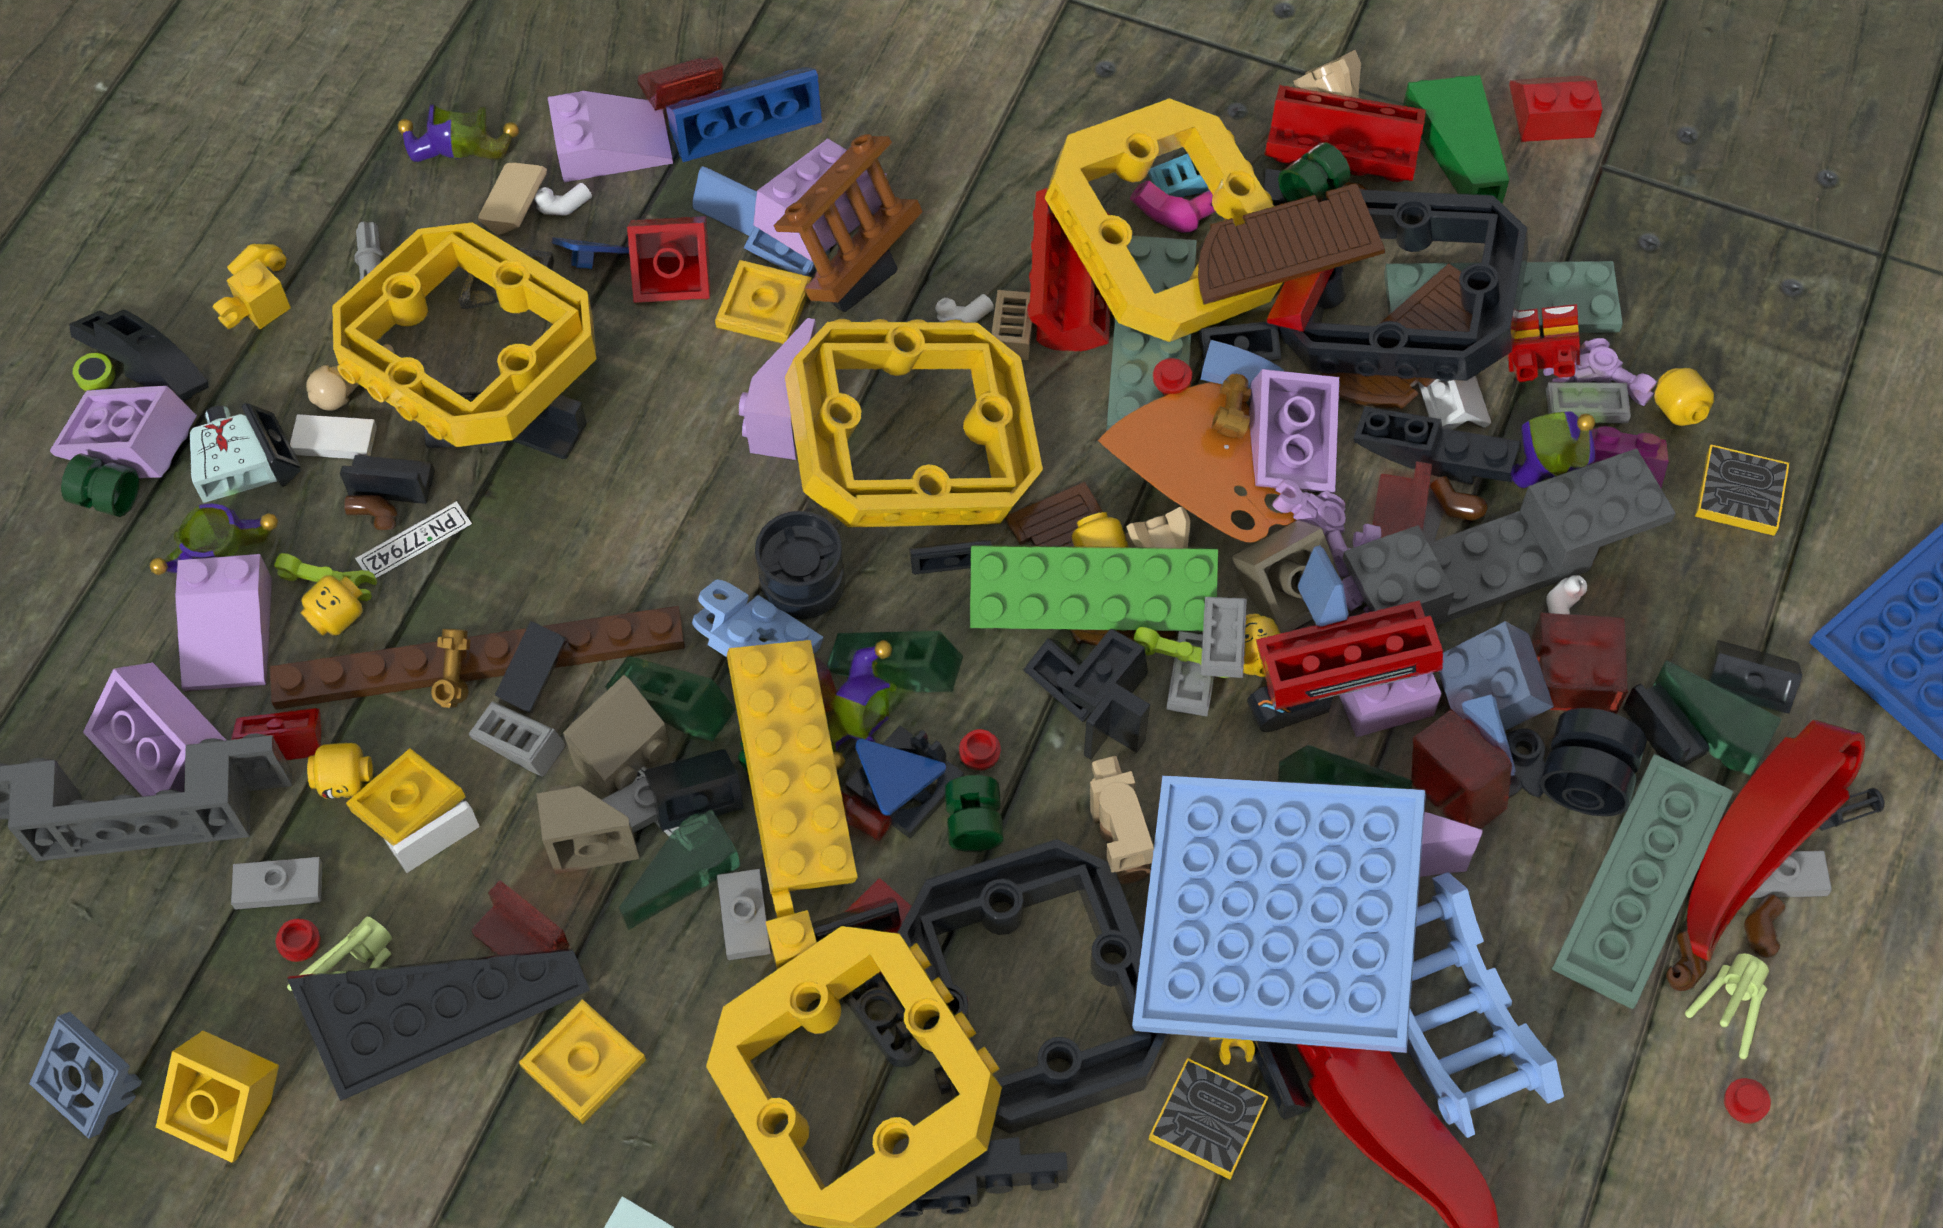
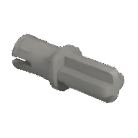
M360 222L356 230L358 251L355 253L354 259L356 264L359 265L360 281L385 259L384 252L380 250L378 226L374 222Z

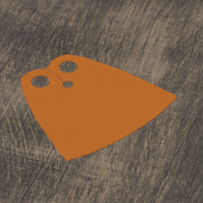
M1213 382L1189 387L1182 393L1168 394L1156 399L1119 420L1098 440L1112 454L1167 497L1233 538L1249 543L1256 542L1267 536L1268 529L1272 525H1289L1297 521L1293 518L1294 513L1292 512L1276 513L1266 506L1264 501L1266 495L1271 493L1281 494L1275 491L1276 488L1255 486L1250 425L1242 439L1228 437L1217 433L1218 430L1211 428L1218 407H1225L1226 395L1220 393L1222 384ZM1242 401L1241 411L1244 412V415L1249 416L1250 408L1246 402ZM1224 445H1229V448H1224ZM1234 487H1244L1247 495L1239 496L1235 493ZM1237 510L1249 513L1254 519V527L1250 530L1238 528L1232 522L1231 514Z

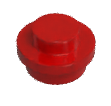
M1164 359L1153 370V382L1164 395L1182 393L1190 386L1192 381L1190 367L1180 359Z
M973 730L966 734L959 744L961 761L973 770L989 769L1000 758L1001 746L999 740L987 730Z
M292 919L284 923L279 929L276 936V947L285 959L292 962H300L309 959L316 953L320 946L321 936L319 930L311 921Z
M1741 1078L1733 1081L1726 1089L1724 1105L1728 1113L1735 1120L1752 1124L1761 1121L1768 1114L1771 1099L1768 1091L1761 1083L1753 1079Z

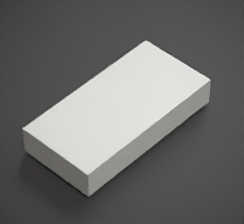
M297 415L290 446L295 455L348 459H354L355 455L371 456L377 426L374 419Z

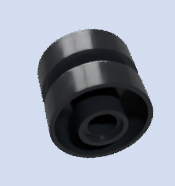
M792 511L773 518L762 528L756 540L755 555L761 592L764 599L795 619L814 618L833 608L841 598L845 586L842 544L839 533L833 524L826 518L813 512Z
M1577 708L1562 713L1558 719L1552 739V751L1547 756L1540 780L1542 791L1557 804L1583 814L1615 816L1624 813L1629 808L1636 783L1635 773L1640 768L1647 743L1644 732L1630 720L1600 709Z

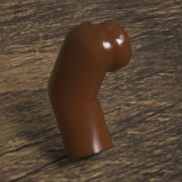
M346 495L345 497L346 515L375 516L374 527L377 530H393L395 528V516H398L397 509L383 497L377 495Z

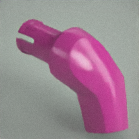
M1145 181L1139 184L1130 196V200L1149 218L1181 233L1196 230L1199 220L1216 212L1212 205L1213 194L1210 189L1191 200H1187L1182 197L1170 196L1151 181Z

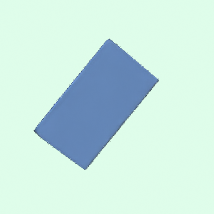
M702 166L699 170L694 192L693 209L750 236L754 228L757 191Z
M754 226L744 249L788 272L812 277L817 270L812 261ZM828 249V250L825 252L827 256H828V254H829V252H830V249Z
M1320 545L1315 546L1300 579L1298 590L1316 625L1325 626L1347 620L1348 610L1343 583L1324 548H1321Z
M1491 694L1464 701L1462 708L1476 750L1508 777L1515 775V766L1495 697H1492Z

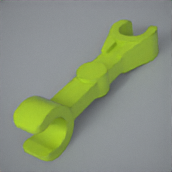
M285 553L279 554L274 564L275 568L278 569V576L288 581L302 578L318 582L324 576L331 575L339 581L346 576L357 587L364 582L377 585L376 577L370 571L360 570L342 573L334 571L329 567H317L302 563L295 556ZM360 589L363 594L358 600H370L372 597L371 592L367 589Z
M1139 627L1136 630L1134 642L1145 647L1146 655H1153L1157 652L1176 657L1182 662L1191 661L1201 665L1202 648L1192 646L1189 642H1177L1161 638L1156 631L1150 628Z

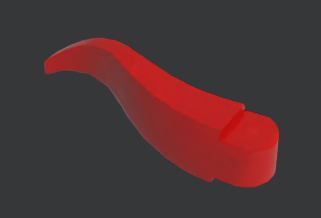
M1812 720L1796 738L1785 737L1756 770L1721 820L1699 867L1687 911V930L1693 954L1706 961H1710L1721 935L1745 902L1818 827L1849 799V791L1846 789L1856 778L1864 758L1865 738L1862 733L1819 720Z
M1296 1044L1302 1059L1313 1076L1308 1081V1087L1337 1127L1365 1156L1430 1204L1449 1228H1499L1496 1205L1486 1180L1473 1159L1407 1080L1390 1051Z

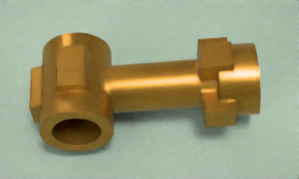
M1231 374L1223 381L1220 393L1226 395L1225 407H1218L1211 428L1218 430L1217 433L1240 439L1244 437L1250 422V416L1244 415V412L1241 411L1242 401L1247 402L1251 396V389H1248V379L1241 374Z
M442 629V637H438L437 647L445 649L443 680L434 683L431 694L434 701L440 704L441 707L454 708L457 707L458 703H462L468 698V686L460 679L462 650H470L471 639H467V630Z

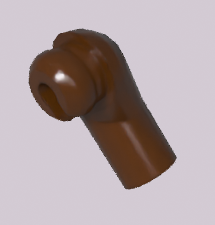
M1447 476L1440 477L1430 484L1431 490L1447 516L1463 520H1476L1486 514L1488 509L1487 503L1482 497L1456 492Z
M1769 894L1749 914L1744 923L1751 948L1756 950L1758 955L1763 958L1773 957L1780 949V943L1776 939L1777 934L1773 922L1785 910V905L1777 896Z
M1685 931L1676 936L1682 957L1673 967L1670 966L1666 973L1670 986L1677 991H1688L1694 988L1707 971L1706 960L1692 953L1688 931Z

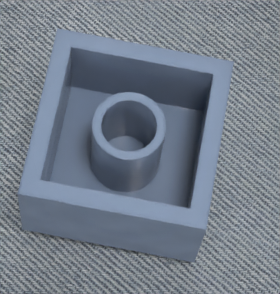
M1506 621L1443 653V669L1438 672L1457 730L1472 737L1462 708V703L1471 699L1492 694V697H1495L1504 730L1512 728L1554 707L1529 634Z

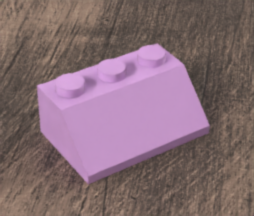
M153 662L113 669L83 731L142 797L156 795L157 792L162 790L185 792V745L199 744L202 740L210 738L226 740Z

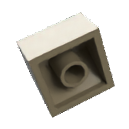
M1300 520L1291 523L1232 556L1245 592L1263 616L1274 620L1280 633L1292 631L1313 619L1298 590V585L1315 546L1320 545L1321 548H1324L1341 580L1322 528Z
M625 675L563 732L575 769L607 796L632 784L637 777L638 771L649 761H656L664 753L667 743H669L665 723Z
M558 785L550 788L547 792L536 793L542 841L555 874L640 859L629 818L581 786Z

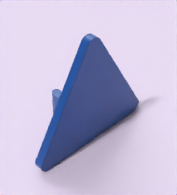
M552 237L553 244L572 250L571 266H576L577 268L592 269L594 252L629 253V247Z
M859 739L856 742L855 748L881 813L884 815H891L944 774L946 770V765L937 760L865 739Z

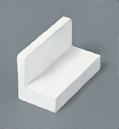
M1476 376L1468 381H1441L1436 379L1428 387L1418 382L1429 417L1441 419L1442 428L1453 430L1468 420L1484 428L1491 424Z
M462 800L453 809L393 846L386 840L385 842L405 872L408 873L480 826L471 806L467 801Z

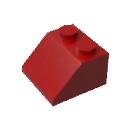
M1585 76L1510 80L1509 87L1521 142L1594 138L1603 111L1596 80Z
M706 216L630 221L627 226L634 303L710 298L709 245Z

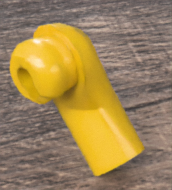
M250 244L227 266V269L234 275L259 259L272 271H279L285 267L287 258L283 254L282 249L274 244Z

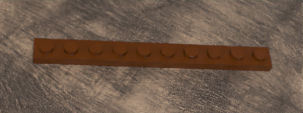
M679 606L543 626L569 638L555 668L685 649ZM527 628L467 637V639H471L470 650H462L460 679L465 682L504 676ZM438 641L270 666L271 703L275 710L432 687L435 682L443 680L445 649L437 647Z

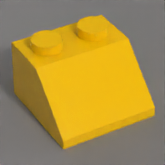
M201 1031L172 1051L156 1128L233 1163L238 1159L271 1103L279 1065L208 1032Z

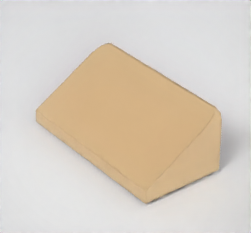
M505 164L478 216V220L497 236L519 228L547 173V169L544 166L530 164Z

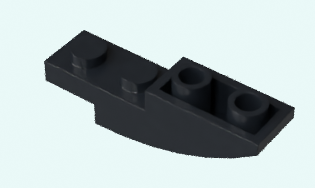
M125 309L112 315L99 310L69 324L71 338L123 362L125 377L145 387L168 386L182 401L189 400L193 395L209 388L208 380L169 338L140 317Z
M1364 407L1354 436L1355 443L1390 461L1434 476H1447L1449 480L1472 485L1475 476L1512 482L1521 453V441L1442 428V420L1438 418Z
M1019 1137L989 1141L987 1151L897 1212L896 1216L904 1218L917 1217L923 1214V1210L941 1209L942 1213L949 1215L966 1213L969 1211V1207L977 1206V1188H986V1192L993 1194L1007 1193L1013 1190V1186L1031 1185L1033 1190L1038 1191L1055 1189L1059 1187V1183H1067L1068 1167L1066 1152L1021 1155Z

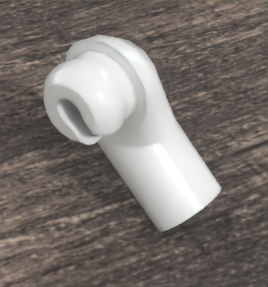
M579 183L564 195H553L551 189L544 187L537 191L534 201L537 203L536 208L543 214L569 215L591 199L592 194L583 183Z
M982 294L966 307L956 306L954 300L944 298L937 302L935 309L938 313L937 319L940 322L961 320L963 323H976L991 312L994 306L989 297Z
M1579 575L1564 578L1547 594L1546 603L1553 632L1563 633L1573 627L1569 609L1587 591V583Z

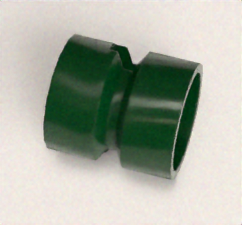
M1325 142L1317 144L1301 157L1302 159H1297L1280 172L1278 177L1279 188L1287 202L1315 195L1319 203L1327 198L1326 191L1340 188L1349 182L1350 167L1343 154L1336 147Z
M82 453L75 455L69 461L61 482V493L66 502L89 509L94 507L96 511L116 517L125 516L131 510L139 489V476L136 469L113 462L104 464L100 458Z
M967 775L949 781L945 785L946 811L951 815L947 818L948 844L953 849L964 852H981L999 846L1003 842L1002 816L997 812L1001 807L999 782L992 777L983 775Z

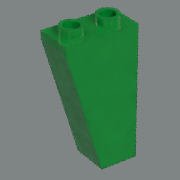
M1480 75L1409 82L1403 106L1426 110L1421 138L1456 192L1469 195H1492L1503 203L1509 184V176Z

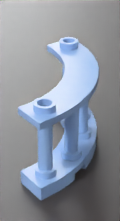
M1449 872L1432 878L1436 895L1432 897V902L1418 907L1416 927L1440 918L1442 921H1445L1451 942L1447 944L1446 949L1414 961L1412 981L1455 964L1457 967L1462 966L1471 989H1469L1468 995L1417 1016H1414L1410 1009L1407 1049L1422 1077L1438 1100L1439 1110L1446 1123L1449 1125L1455 1123L1468 1138L1475 1135L1470 1111L1524 1088H1527L1529 1091L1535 1089L1548 1104L1563 1098L1564 1095L1556 1059L1540 1043L1526 1023L1520 1026L1516 1024L1507 1010V1007L1512 1006V1000L1495 967L1487 970L1476 945L1484 942L1476 921L1468 889ZM1474 1011H1477L1479 1014L1484 1012L1494 1030L1493 1038L1438 1060L1423 1032ZM1499 1054L1503 1057L1510 1056L1518 1068V1071L1466 1093H1463L1449 1076Z

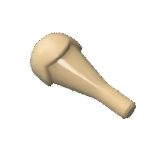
M390 344L382 345L383 347H385L386 349L390 350L395 354V351ZM323 365L311 373L307 379L306 385L309 400L323 410L334 411L347 404L349 401L348 396L359 385L358 383L351 384L347 382L338 372L337 367L339 365L332 367Z

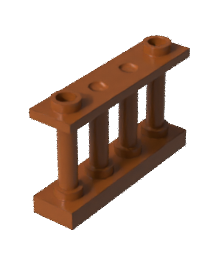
M864 134L855 138L851 142V147L797 202L788 206L785 214L773 225L776 232L799 233L817 269L814 279L804 288L810 301L838 303L923 212L917 199H900L895 197L881 167L878 157L892 143L889 136ZM865 170H867L882 203L880 209L874 215H872L856 181ZM844 192L861 225L859 231L852 239L834 203ZM822 215H824L839 247L837 254L831 261H829L812 226Z

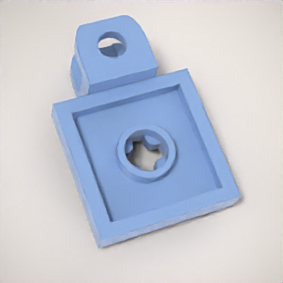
M718 579L709 584L699 594L698 600L704 609L694 615L692 625L701 634L709 638L708 645L726 657L728 649L735 647L811 640L813 653L817 652L821 647L823 636L786 612L778 609L759 595L747 603L748 594L734 585ZM714 594H722L727 599H717L714 597ZM715 618L713 624L708 622L707 619ZM766 638L769 640L766 642H762L759 639Z

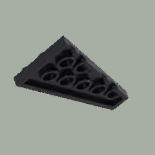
M572 948L287 977L340 1101L590 991Z

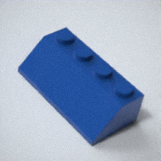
M809 67L788 70L778 75L753 80L743 85L718 90L711 94L666 106L670 131L682 162L822 123L818 74L816 69Z

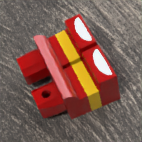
M1577 304L1541 308L1542 339H1540L1538 309L1519 310L1513 350L1507 355L1509 372H1515L1519 382L1533 381L1538 377V369L1553 368L1554 375L1559 378L1575 375L1576 365H1580Z

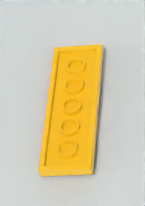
M811 640L729 648L727 660L770 894L786 889L795 891L854 883L858 877Z

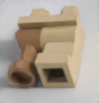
M1117 756L1092 762V771L1095 778L1090 782V813L1094 823L1100 822V835L1102 838L1111 842L1107 844V861L1111 872H1116L1120 883L1129 884L1140 881L1151 874L1149 864L1152 863L1154 847L1135 793V780L1132 771L1122 773Z

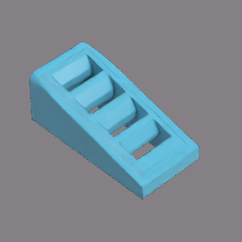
M1188 154L1152 167L1148 172L1151 182L1170 196L1185 197L1209 190L1202 176L1196 174L1195 170L1197 168ZM1182 173H1185L1187 177L1184 181H1182L1180 176ZM1171 176L1174 185L1168 187L1164 177Z

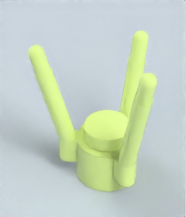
M367 916L342 941L299 975L326 973L349 952L363 963L369 958L373 959L369 968L381 967L391 955V952L385 947L392 940V936L380 923ZM288 984V990L292 991L290 985Z
M1738 954L1731 966L1723 965L1717 977L1685 1011V1015L1688 1018L1693 1017L1720 987L1726 984L1725 988L1732 997L1720 1020V1025L1727 1027L1741 1000L1746 1001L1751 998L1739 1051L1741 1059H1746L1748 1056L1761 1001L1767 991V988L1763 985L1769 973L1767 965L1755 956Z

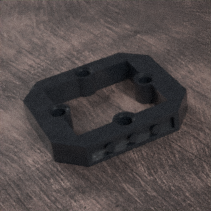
M1360 190L1380 238L1396 239L1399 247L1405 251H1422L1428 248L1433 241L1485 244L1482 263H1474L1467 266L1459 276L1462 307L1466 312L1472 314L1470 331L1405 328L1402 324L1394 321L1382 322L1376 326L1322 323L1324 309L1338 306L1346 297L1343 266L1333 269L1303 332L1278 326L1281 339L1311 371H1321L1326 374L1339 372L1363 376H1398L1404 379L1419 377L1441 381H1468L1513 350L1529 253L1527 227L1492 195Z
M1058 839L927 879L898 931V934L902 936L909 947L915 943L919 945L931 963V966L925 969L926 973L932 981L940 977L954 998L947 1005L956 1008L958 1011L956 1014L962 1011L969 1021L967 996L962 989L953 985L937 935L978 922H982L984 927L993 934H1010L1020 926L1023 918V908L1079 891L1096 935L1091 950V973L1102 985L1115 986L1133 1034L1083 1051L1079 1049L1075 1042L1068 1038L1053 1037L1045 1041L1040 1047L1037 1056V1066L997 1078L996 1080L1002 1089L993 1126L1009 1134L1145 1090L1171 1034L1135 1031L1132 1026L1142 939L1116 872H1111L1107 861ZM1002 901L1012 906L1011 910L1003 913L996 912L991 908L996 902ZM1113 952L1122 956L1123 961L1112 965L1105 962L1102 956ZM934 1016L925 1023L926 1027L923 1030L933 1028L938 1023L940 1017ZM926 1050L927 1054L933 1053L929 1050ZM1061 1058L1069 1062L1071 1067L1065 1072H1055L1047 1064L1053 1059ZM939 1062L940 1067L934 1069L938 1088L941 1095L949 1093L951 1100H953L960 1094Z

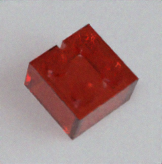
M1541 613L1532 634V645L1554 705L1549 710L1568 711L1577 708H1593L1617 714L1628 693L1624 618Z
M1451 709L1413 737L1411 784L1418 790H1425L1426 798L1436 807L1463 788L1465 790L1463 794L1443 808V813L1450 820L1481 829L1507 809L1512 763L1508 755L1500 747H1493L1480 735L1474 723L1468 719L1463 720Z

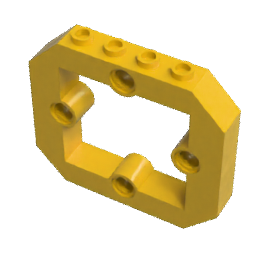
M1170 98L1069 134L1059 153L1045 195V200L1117 322L1167 342L1174 341L1269 303L1282 285V283L1203 305L1199 290L1197 264L1187 282L1156 294L1151 289L1127 248L1132 239L1130 225L1119 216L1107 215L1089 185V181L1115 172L1125 181L1140 182L1147 176L1157 156L1184 147L1213 194L1212 205L1214 210L1225 219L1232 218L1235 226L1245 224L1243 215L1274 206L1270 194L1261 186L1254 174L1251 163L1245 160L1235 143L1233 134L1226 129L1218 116Z
M473 222L416 230L332 306L333 350L339 364L337 369L340 375L351 384L358 383L366 388L369 394L378 402L383 403L386 401L394 406L398 413L406 420H415L423 425L434 438L438 440L445 439L456 447L515 439L597 359L593 315L588 292ZM458 266L495 288L500 307L505 311L521 313L529 309L553 324L531 346L513 344L504 348L497 359L501 375L472 402L427 375L423 365L417 359L410 357L401 358L376 342L395 324L413 326L423 321L428 313L425 297Z
M847 319L827 322L794 357L785 375L803 492L847 527L1000 524L1043 470L1021 357L978 323H963L961 320L926 322L921 319L908 322H889L884 319L870 322H851ZM835 369H883V371L894 376L906 375L911 369H971L976 402L964 420L963 429L971 441L979 445H985L991 478L950 479L942 468L928 464L919 467L911 479L854 480L848 440L861 419L862 411L859 403L853 397L839 393ZM832 417L839 419L842 423L834 421ZM921 488L928 490L931 493V495H928L925 492H923Z
M840 926L723 1006L706 1068L789 1211L806 1225L823 1228H876L988 1149L1002 1089L993 1073L1000 1068L985 1046L977 1051L970 1040L971 1037L977 1034L962 1011L954 1015L947 1005L954 998L940 977L932 981L926 973L925 969L931 966V963L917 943L909 947L900 934ZM881 971L905 1008L904 1022L906 1028L924 1049L934 1053L960 1095L915 1126L901 1117H894L883 1121L876 1128L873 1135L875 1154L825 1187L802 1148L809 1138L807 1120L787 1100L772 1098L751 1060L800 1026L814 1034L825 1033L831 1030L838 1023L841 1016L839 1000ZM821 999L819 1006L815 1010L807 1012V1008L812 1001ZM940 1016L938 1023L933 1028L923 1030L925 1023L930 1018ZM788 1119L786 1128L782 1132L774 1134L776 1125L780 1121ZM909 1139V1144L902 1153L893 1154V1149L900 1140Z

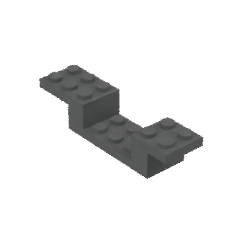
M1636 448L1528 486L1521 509L1518 512L1428 543L1419 525L1348 549L1344 551L1342 560L1370 612L1420 600L1425 617L1431 616L1434 626L1560 582L1572 575L1588 572L1591 569L1599 547L1671 522L1676 513Z
M255 733L248 734L243 739L225 741L210 738L202 740L199 744L185 745V792L162 790L152 796L118 795L112 800L92 802L81 800L82 795L56 760L34 758L22 764L7 765L0 763V819H8L9 830L36 862L250 837V791L292 786V770L272 735L266 736Z

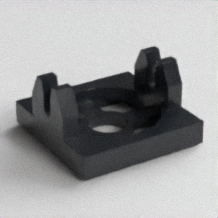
M899 725L882 745L937 760L946 765L944 774L937 778L936 790L933 795L923 789L911 798L919 802L921 806L911 809L898 808L891 815H884L881 813L863 765L846 783V790L911 839L945 801V785L955 778L964 776V773L946 760V752L940 742L936 740L930 745L925 731L920 730L913 735Z

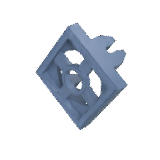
M67 1012L57 1017L29 1084L89 1139L101 1133L108 1115L122 1110L134 1101L136 1096L131 1091L141 1086L142 1080L135 1074H129L130 1066L71 1012ZM92 1059L100 1065L103 1072L104 1083L101 1088L91 1078L89 1065ZM71 1065L76 1067L81 1075L82 1083L80 1088L74 1086L70 1081L68 1071ZM83 1093L94 1105L91 1107L83 1106L74 1099L76 1095Z

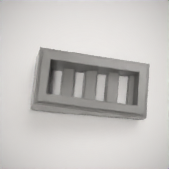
M493 701L469 732V736L472 739L542 777L546 775L565 747L564 741L555 729ZM501 719L505 720L494 736L490 735ZM517 727V729H516L515 732L512 734V736L510 737V739H509L507 742H505L506 739H507V738L509 737V735L511 734V732L514 730V728ZM529 735H532V736L530 737V739L527 741V743L525 744V746H524L522 749H520L521 746L523 745V743H524V742L526 741V739L528 738V736H529Z

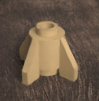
M1353 50L1320 67L1305 72V75L1293 82L1296 88L1359 98L1361 62L1356 50Z
M1179 507L1165 514V516L1127 525L1128 533L1125 534L1129 547L1188 548L1191 521L1187 510L1184 507Z

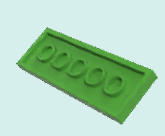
M971 545L970 628L1137 630L1139 627H1146L1159 631H1203L1205 597H1217L1218 549Z

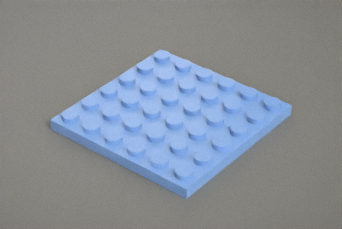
M1162 776L1132 1024L1134 1030L1407 1053L1426 802L1425 790Z

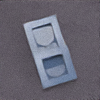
M1211 340L1203 365L1201 380L1222 384L1229 375L1241 374L1248 379V389H1250L1251 382L1262 369L1284 371V369L1249 351Z

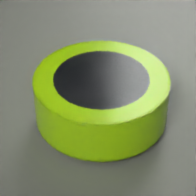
M101 353L86 354L79 358L73 366V376L79 387L84 391L106 389L115 379L116 373L111 361Z

